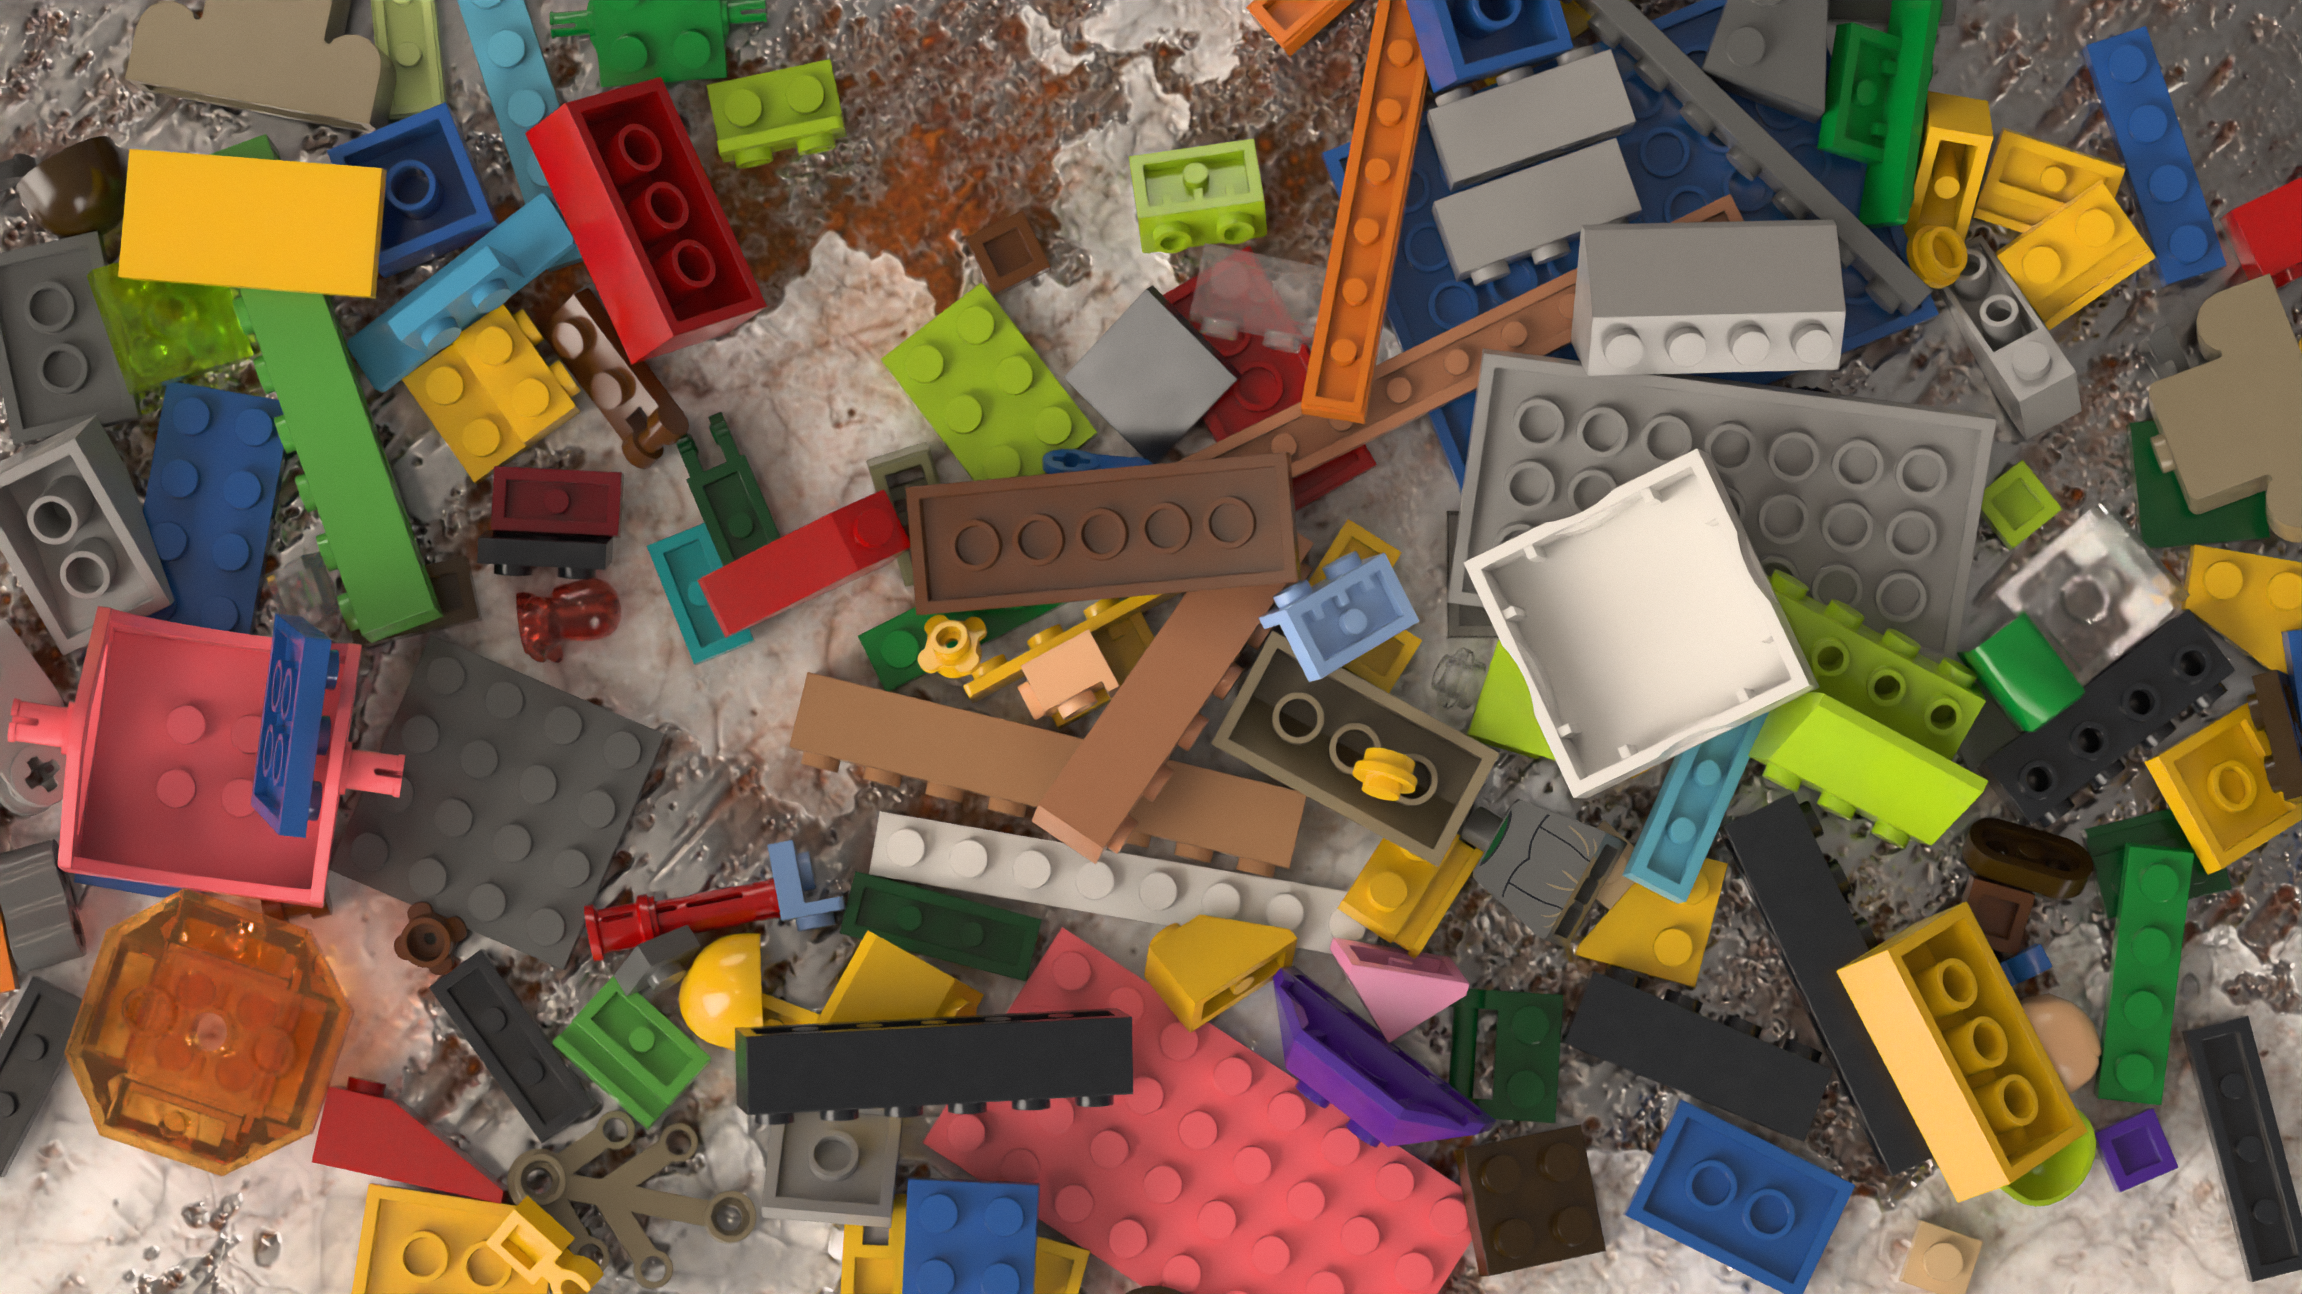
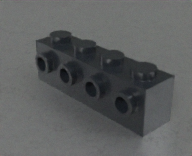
M2189 609L2174 615L2081 685L2086 691L2081 698L2037 731H2020V736L1980 763L1977 769L1988 780L1989 785L2020 825H2032L2038 820L2046 828L2075 806L2069 796L2087 782L2096 790L2122 772L2126 766L2120 760V757L2140 743L2143 749L2148 751L2171 735L2177 729L2171 722V719L2189 705L2198 713L2219 699L2228 691L2221 681L2236 670Z

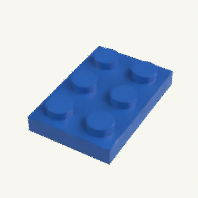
M1679 1099L1623 1215L1783 1294H1803L1855 1185Z

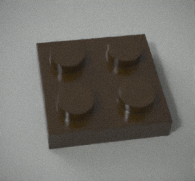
M1581 1124L1454 1150L1479 1277L1502 1274L1606 1251Z

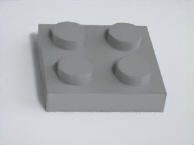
M884 1108L859 1109V1118L855 1120L825 1121L820 1119V1111L794 1113L793 1123L772 1125L762 1199V1217L891 1228L904 1118L884 1116Z

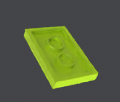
M982 282L881 358L882 363L973 481L1047 474L1042 468V459L1046 453L1058 449L1079 450L1098 435L1095 428Z

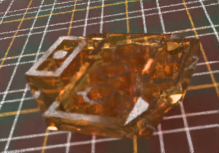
M183 888L166 897L161 902L106 930L64 1053L88 1104L90 1115L100 1136L219 1176H227L313 1134L355 1011L311 929L188 888ZM210 1013L220 1016L227 1027V1036L224 1043L213 1051L205 1048L197 1036V1028L200 1021Z

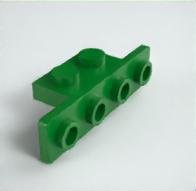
M1892 0L1887 33L1854 22L1836 25L1825 96V112L1822 115L1817 149L1867 164L1859 221L1870 229L1905 225L1909 218V211L1914 200L1913 185L1919 147L1924 136L1923 120L1928 88L1934 70L1933 55L1937 29L1943 12L1942 0Z

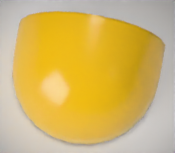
M733 934L714 941L706 946L693 960L682 981L678 999L680 1012L687 1026L695 1035L708 1043L720 1047L735 1048L736 1027L764 1026L760 934Z

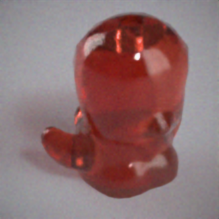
M597 577L559 584L553 589L550 596H537L534 593L525 591L516 593L517 620L523 650L526 655L540 663L546 662V659L554 663H560L563 660L561 643L564 641H596L604 639L616 631L621 621V605L617 591L608 582Z

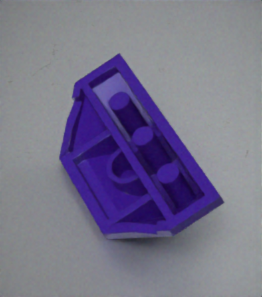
M1295 966L1281 967L1274 975L1273 984L1285 1065L1287 1070L1299 1078L1295 1087L1318 1106L1327 1108L1331 1103L1350 1117L1346 1123L1347 1128L1365 1143L1377 1148L1381 1142L1387 1147L1477 1135L1490 1131L1497 1121L1393 1041L1388 1043L1379 1030Z

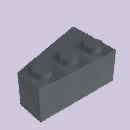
M1726 0L1700 69L1722 90L1816 124L1825 112L1828 0Z

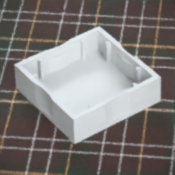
M1698 448L1613 489L1597 504L1583 512L1568 518L1541 524L1464 562L1502 646L1512 656L1525 678L1531 694L1535 717L1573 798L1591 797L1819 688L1709 453Z

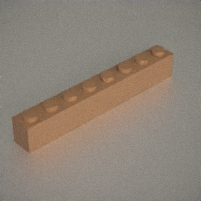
M807 672L789 747L803 752L800 763L802 765L838 773L840 761L865 767L864 780L900 788L902 777L928 782L925 791L926 795L962 803L964 793L969 792L989 797L988 810L1024 818L1027 807L1037 809L1040 801L1084 739ZM1168 759L1165 765L1173 769L1174 773L1153 803L1142 797L1130 814L1139 823L1127 840V844L1149 848L1151 837L1176 843L1174 855L1211 863L1213 853L1216 852L1239 858L1236 870L1274 878L1276 867L1286 870L1290 868L1307 796L1293 789Z

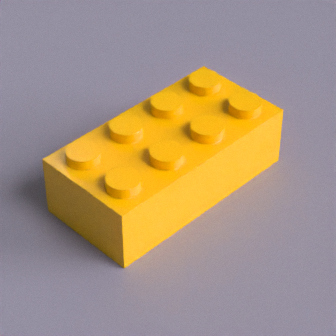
M1967 901L1915 922L1836 971L1957 1202L2011 1184L2088 1132Z

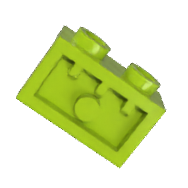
M831 59L706 85L718 139L719 154L724 163L735 160L736 168H751L768 164L774 160L772 152L796 147L799 155H813L826 152L836 147L834 139L847 137Z
M1254 138L1128 156L1143 253H1177L1190 247L1218 243L1240 244L1250 239L1267 235L1265 201Z

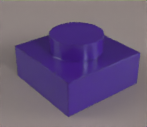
M2147 1108L2094 1131L2096 1148L2115 1192L2121 1193L2179 1168L2153 1108Z

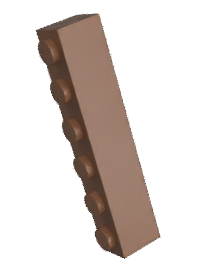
M1297 532L1302 581L1308 579L1313 571V568L1304 562L1314 543ZM1298 582L1186 592L1040 801L1032 822L1094 864L1098 862L1107 848L1118 854L1139 823L1130 816L1142 797H1145L1152 803L1155 801L1174 773V770L1165 765V763L1178 745L1188 752L1209 722V719L1200 713L1212 695L1224 701L1240 678L1244 668L1235 662L1247 645L1258 651L1275 627L1264 629L1258 617L1273 609L1276 604L1273 599L1275 594Z

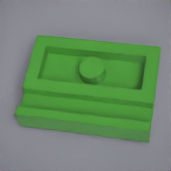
M614 975L577 1014L562 1034H559L553 1040V1046L647 1130L655 1124V1121L678 1099L711 1062V1057L638 992L626 996Z

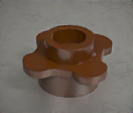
M416 902L407 911L409 923L403 929L402 934L395 939L394 950L402 960H408L418 967L428 968L435 975L446 974L454 966L452 954L457 942L462 941L467 936L466 924L458 916L447 918L434 912L431 904L428 902ZM426 933H433L436 936V942L433 944L428 943L425 939Z

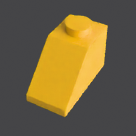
M1928 91L1923 120L1924 136L1919 147L1913 185L1914 200L1909 211L1908 221L1902 227L1907 238H1909L1914 231L1927 225L1947 226L1955 230L1965 243L1993 141L1989 102Z
M1200 914L1182 926L1178 923L1170 924L1153 937L1148 947L1144 977L1189 1033L1271 982L1279 968L1292 966L1298 938L1287 928Z

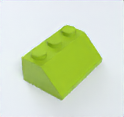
M1812 691L1769 711L1748 754L1749 757L1766 765L1762 776L1794 792H1797L1800 785L1803 784L1821 794L1816 803L1818 806L1850 821L1855 812L1875 822L1871 830L1873 835L1902 849H1906L1909 841L1932 846L1984 792L1988 780L1836 699L1824 693Z

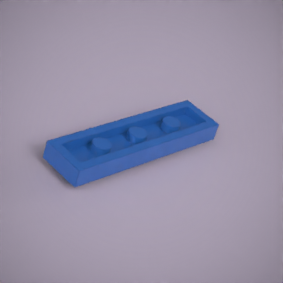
M2144 26L2086 45L2082 52L2120 164L2125 167L2124 176L2149 248L2156 257L2153 259L2162 288L2223 269L2227 264L2147 27Z

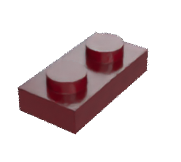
M494 466L491 530L493 532L621 538L624 474L622 472Z

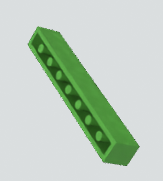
M267 134L209 154L281 160L277 147ZM239 288L242 296L232 300L233 307L244 334L255 333L262 355L253 358L254 366L265 393L270 394L276 391L283 414L274 417L275 426L287 453L297 451L304 474L295 477L296 485L307 512L318 510L325 533L316 536V541L328 571L331 572L338 569L346 593L337 595V600L349 631L360 629L361 635L371 643H374L375 641L443 617L330 295Z

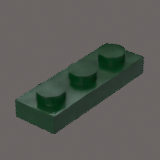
M855 871L840 934L863 939L869 930L909 952L1027 981L1042 919Z

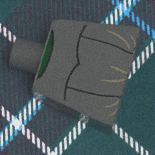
M1520 799L1512 803L1504 819L1485 807L1477 808L1469 816L1462 831V838L1484 852L1474 869L1473 878L1537 936L1566 949L1628 844L1603 830Z

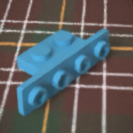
M544 193L537 195L348 340L347 346L374 389L386 392L438 351L453 343L463 330L490 311L503 305L509 297L577 246L563 215L552 198Z

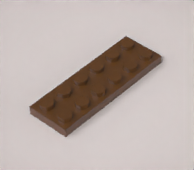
M1290 452L905 487L916 615L1301 582Z

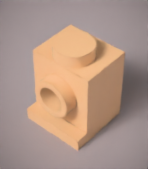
M1089 629L1021 665L1028 681L1017 686L1034 720L1045 715L1050 717L1060 712L1064 720L1069 719L1098 702L1093 693L1105 688L1111 699L1120 688Z

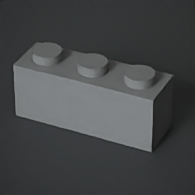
M1592 46L1581 47L1557 57L1558 67L1538 74H1534L1532 66H1526L1497 77L1498 87L1474 95L1472 87L1468 86L1437 97L1435 99L1437 107L1428 111L1426 123L1450 192L1631 132L1636 119L1612 50L1609 49L1595 54Z
M1616 138L1436 200L1431 209L1456 282L1472 277L1475 286L1484 285L1511 274L1508 264L1532 256L1535 265H1539L1571 253L1568 243L1580 239L1581 225L1629 224L1630 221L1637 219L1642 211Z

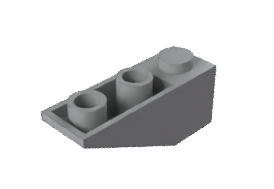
M1979 235L1965 243L1968 256L1967 264L1963 271H1961L1958 279L1954 283L1938 289L1993 393L2024 439L2028 440L2082 411L2077 375L1984 237Z

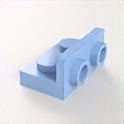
M1354 551L1332 561L1322 568L1326 579L1312 587L1308 580L1305 579L1285 588L1273 596L1277 607L1258 617L1264 629L1277 625L1281 626L1309 682L1322 679L1419 622L1385 553L1361 560L1357 551Z

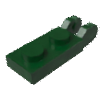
M719 412L708 417L710 421L709 429L716 444L721 447L727 462L704 471L698 457L699 450L693 436L689 433H686L676 442V446L690 478L686 479L720 560L723 566L781 538V535L746 455H740L723 413Z

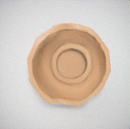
M2050 993L2026 997L2020 1001V1004L2067 1093L2073 1094L2093 1078L2100 1064L2101 1044L2094 1023L2080 1007L2069 1000Z

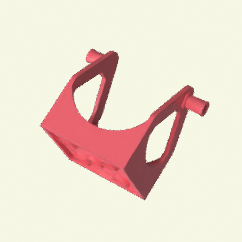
M98 606L75 702L69 701L67 708L26 702L14 698L10 714L13 717L12 722H9L8 742L15 743V741L61 747V754L66 755L58 867L69 873L323 908L340 794L345 795L346 789L388 794L399 798L406 755L404 754L392 755L352 749L353 742L348 741L362 645L331 643L330 650L339 651V673L335 689H325L322 715L330 716L331 732L326 755H316L313 781H320L322 784V801L317 821L308 820L306 838L278 835L250 805L272 637L186 625L135 615L110 607Z

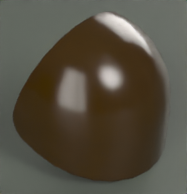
M98 136L78 142L50 156L30 170L18 182L15 190L37 224L50 234L60 238H68L98 231L104 235L116 227L123 218L128 164L122 152L110 137Z

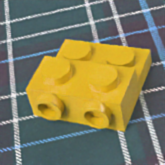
M504 304L467 327L451 345L402 378L411 394L477 485L494 474V466L504 467L581 412L572 400V397L581 391L560 360L548 366L535 346L544 340L538 328L523 308L512 315Z

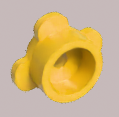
M940 614L931 617L924 626L925 632L928 635L926 647L918 655V663L922 670L927 673L938 672L948 678H961L974 673L979 668L982 659V648L979 642L987 635V628L980 618L970 617L965 621L949 620L945 615ZM949 642H958V644L955 647L947 648V644Z

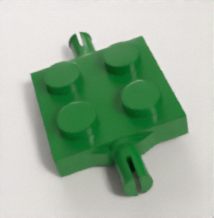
M589 0L587 10L551 11L550 25L552 27L550 30L552 39H556V37L590 35V40L598 55L601 87L632 85L657 77H661L663 82L726 78L728 76L726 39L730 24L768 22L766 0Z

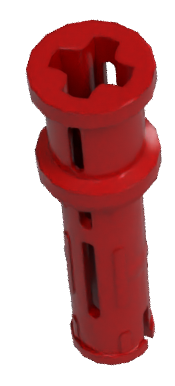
M774 878L673 899L656 901L654 896L648 897L647 894L637 896L635 903L604 909H597L594 904L584 906L587 934L594 962L604 960L606 953L635 948L643 942L688 925L693 933H700L744 923L781 918Z

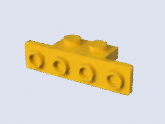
M1182 592L1134 596L1120 601L1119 598L1101 599L1083 611L1087 618L1084 622L1065 632L1061 624H1056L1039 632L1027 640L1030 650L1010 661H1007L1004 654H1000L981 663L979 668L971 674L974 680L963 687L971 702L975 703L1024 677L1021 665L1088 629L1121 687L1155 638L1142 614ZM1105 688L1093 693L1098 702L1082 713L1066 720L1062 718L1060 712L1052 715L1051 717L1058 730L1110 703L1112 698L1110 699Z

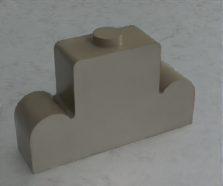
M206 0L202 17L198 16L187 6L176 1H160L151 5L140 17L135 31L125 79L144 92L371 133L388 124L396 87V69L392 60L369 39L357 34L344 35L351 0Z
M2269 273L2220 291L2206 299L2200 307L2196 320L2197 342L2199 351L2208 362L2155 381L2149 386V407L2159 435L2151 437L2150 441L2162 473L2174 470L2188 508L2192 513L2202 514L2267 490L2266 516L2269 526L2282 539L2300 543L2302 542V353Z

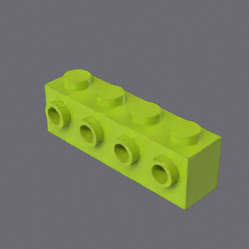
M1775 570L1771 577L1767 575L1819 685V688L1812 692L1824 693L1949 760L1953 759L1986 702L1981 689L1974 682L1977 675L1972 670L1947 657H1943L1940 664L1918 653L1921 646L1897 630L1887 628L1885 634L1882 635L1862 624L1865 617L1841 601L1831 599L1828 606L1814 600L1806 595L1809 588L1804 583L1785 572Z

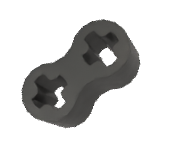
M55 839L0 853V904L6 922L10 948L15 962L22 973L83 957L87 954L84 930L73 900L68 872L58 867L59 845Z

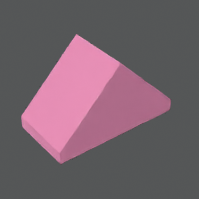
M1334 937L1330 946V951L1388 1043L1466 996L1470 985L1448 956L1421 952L1416 959H1413L1407 955L1409 951L1406 949Z

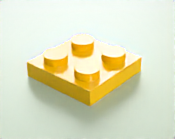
M2248 702L2230 710L2144 762L2208 875L2225 868L2302 820V803L2296 805L2284 800L2283 792L2274 793L2270 787L2264 766V756L2272 754L2271 747L2265 731L2258 732L2250 715Z

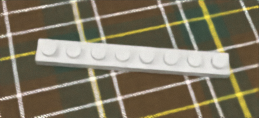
M881 811L879 813L869 875L1164 926L1178 923L1182 926L1201 914L1287 928L1298 938L1296 948L1332 954L1330 946L1333 937L1377 945V934L1337 909L1347 891L1120 852L1116 854L1105 850L1098 862L1094 864L1061 842Z

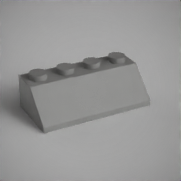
M1833 219L1581 225L1571 343L1587 376L1839 370L1846 307L1837 225Z

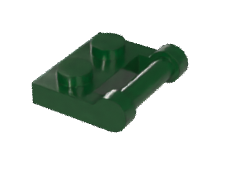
M1468 988L1466 996L1448 1006L1453 1007L1448 1084L1494 1119L1556 1123L1563 995ZM1479 1009L1497 1010L1491 1099L1473 1098Z

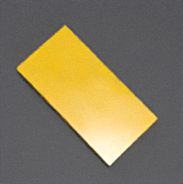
M129 149L118 277L132 280L376 299L387 170L375 167Z

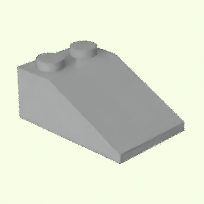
M96 415L0 461V549L63 656L89 644L98 606L110 607L115 610L146 617L170 606L174 602L129 472Z

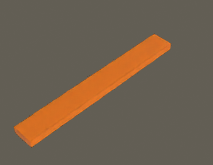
M1378 0L1301 402V414L1362 424H1365L1429 85L1428 73L1406 0Z

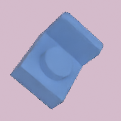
M793 840L768 844L781 921L796 920L798 932L836 925L834 913L846 910L845 898L843 896L806 903L804 891L816 889L809 851L797 853L796 844Z

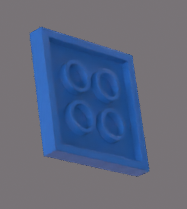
M275 613L250 805L278 835L306 838L308 820L317 821L321 808L322 784L320 781H313L316 755L325 756L329 746L331 720L330 716L322 715L325 689L334 690L336 687L339 673V651L330 650L332 640L302 616Z

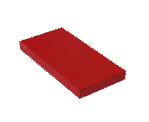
M1250 245L1163 294L1243 375L1202 418L1216 443L1302 401L1311 350ZM1364 444L1294 478L1295 513L1376 467L1377 464L1366 445Z

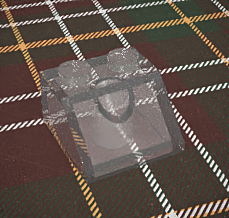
M2107 499L2089 510L1995 591L2013 613L2025 610L2081 686H2084L2190 596L2186 589Z

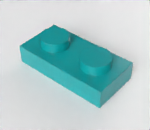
M705 523L647 546L694 665L697 666L755 642L750 628L725 638L697 581L701 577L723 567Z

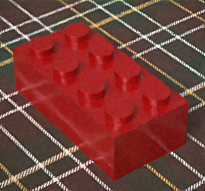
M661 77L566 102L525 133L632 365L726 335L767 307Z

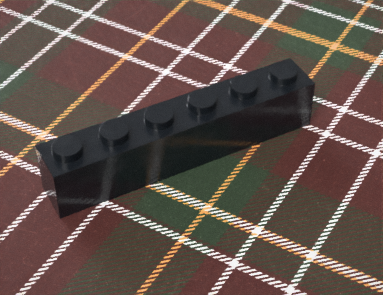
M1794 793L1719 827L1718 831L1883 1175L1893 1177L1933 1158L1934 1156L1836 972L1878 946V943L1866 919L1862 916L1854 920L1844 896L1852 893V890L1839 862L1835 858L1826 862L1816 841V838L1823 836L1824 832L1813 807L1808 801L1799 804Z
M1118 1008L735 1028L736 1105L745 1114L755 1115V1123L763 1125L789 1124L794 1122V1113L819 1111L821 1120L849 1121L859 1118V1109L884 1108V1116L917 1117L923 1115V1106L948 1104V1112L976 1114L987 1111V1102L1012 1101V1109L1044 1110L1051 1107L1050 1099L1075 1097V1105L1103 1107L1114 1104V1095L1133 1094L1132 1016Z

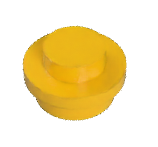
M1924 226L1914 231L1907 242L1906 253L1911 270L1931 288L1940 289L1954 283L1967 264L1968 256L1964 241L1955 230L1947 226Z
M1367 748L1363 760L1355 763L1352 772L1353 776L1363 783L1361 788L1363 792L1389 801L1399 800L1401 793H1413L1418 781L1413 775L1416 764L1414 760L1404 754L1384 748Z

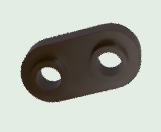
M1984 818L1976 821L1971 826L1962 848L1965 862L1978 876L2037 892L2053 899H2069L2080 895L2093 870V860L2090 854L2077 842L1998 818Z

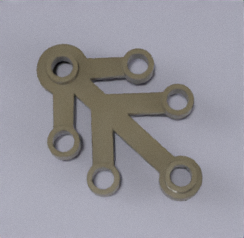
M622 1111L607 1112L599 1119L595 1129L559 1153H554L547 1149H532L515 1159L508 1171L507 1188L510 1197L516 1205L528 1195L575 1237L574 1241L568 1246L574 1255H578L579 1250L583 1246L592 1245L597 1247L602 1254V1262L599 1267L604 1271L610 1260L608 1247L600 1239L589 1236L569 1201L595 1205L634 1263L633 1274L635 1280L646 1289H659L667 1284L673 1274V1264L666 1253L656 1250L632 1213L703 1226L714 1240L723 1244H734L742 1241L752 1232L756 1224L757 1215L754 1204L746 1195L737 1191L719 1193L709 1201L637 1187L670 1163H682L694 1155L698 1147L697 1134L690 1126L683 1123H674L666 1127L656 1143L602 1179L575 1175L574 1173L606 1149L619 1151L630 1144L635 1134V1125L631 1117ZM618 1119L626 1125L627 1136L623 1141L610 1142L605 1138L603 1126L608 1120ZM680 1131L688 1136L690 1148L685 1154L675 1155L668 1150L666 1139L670 1133ZM534 1170L547 1172L551 1178L550 1189L542 1194L532 1192L527 1185L529 1173ZM726 1206L735 1208L741 1218L738 1228L730 1231L721 1228L717 1222L718 1211ZM654 1257L663 1262L665 1274L661 1280L651 1282L643 1277L641 1265L647 1258Z

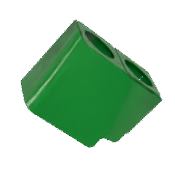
M2025 610L2014 612L2017 618L1980 646L1971 651L1957 652V655L1963 664L1977 675V683L2017 731L2035 732L2081 698L2086 691Z

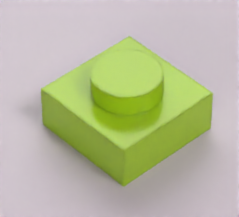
M2022 459L1984 489L1980 515L2010 551L2060 512L2062 508Z

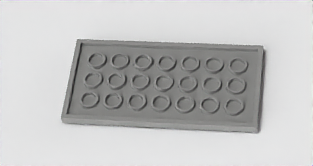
M1483 348L1446 596L1447 603L1484 607L1464 562L1541 524L1568 518L1583 512L1597 504L1613 489L1698 448L1709 453L1766 575L1771 577L1775 570H1780L1795 577L1809 588L1806 593L1807 596L1828 606L1831 599H1836L1851 606L1865 617L1863 625L1882 635L1885 634L1887 628L1905 634L1921 646L1919 654L1938 664L1941 663L1943 657L1955 660L1996 418L1993 414L1686 374L1587 376L1581 362L1578 360Z

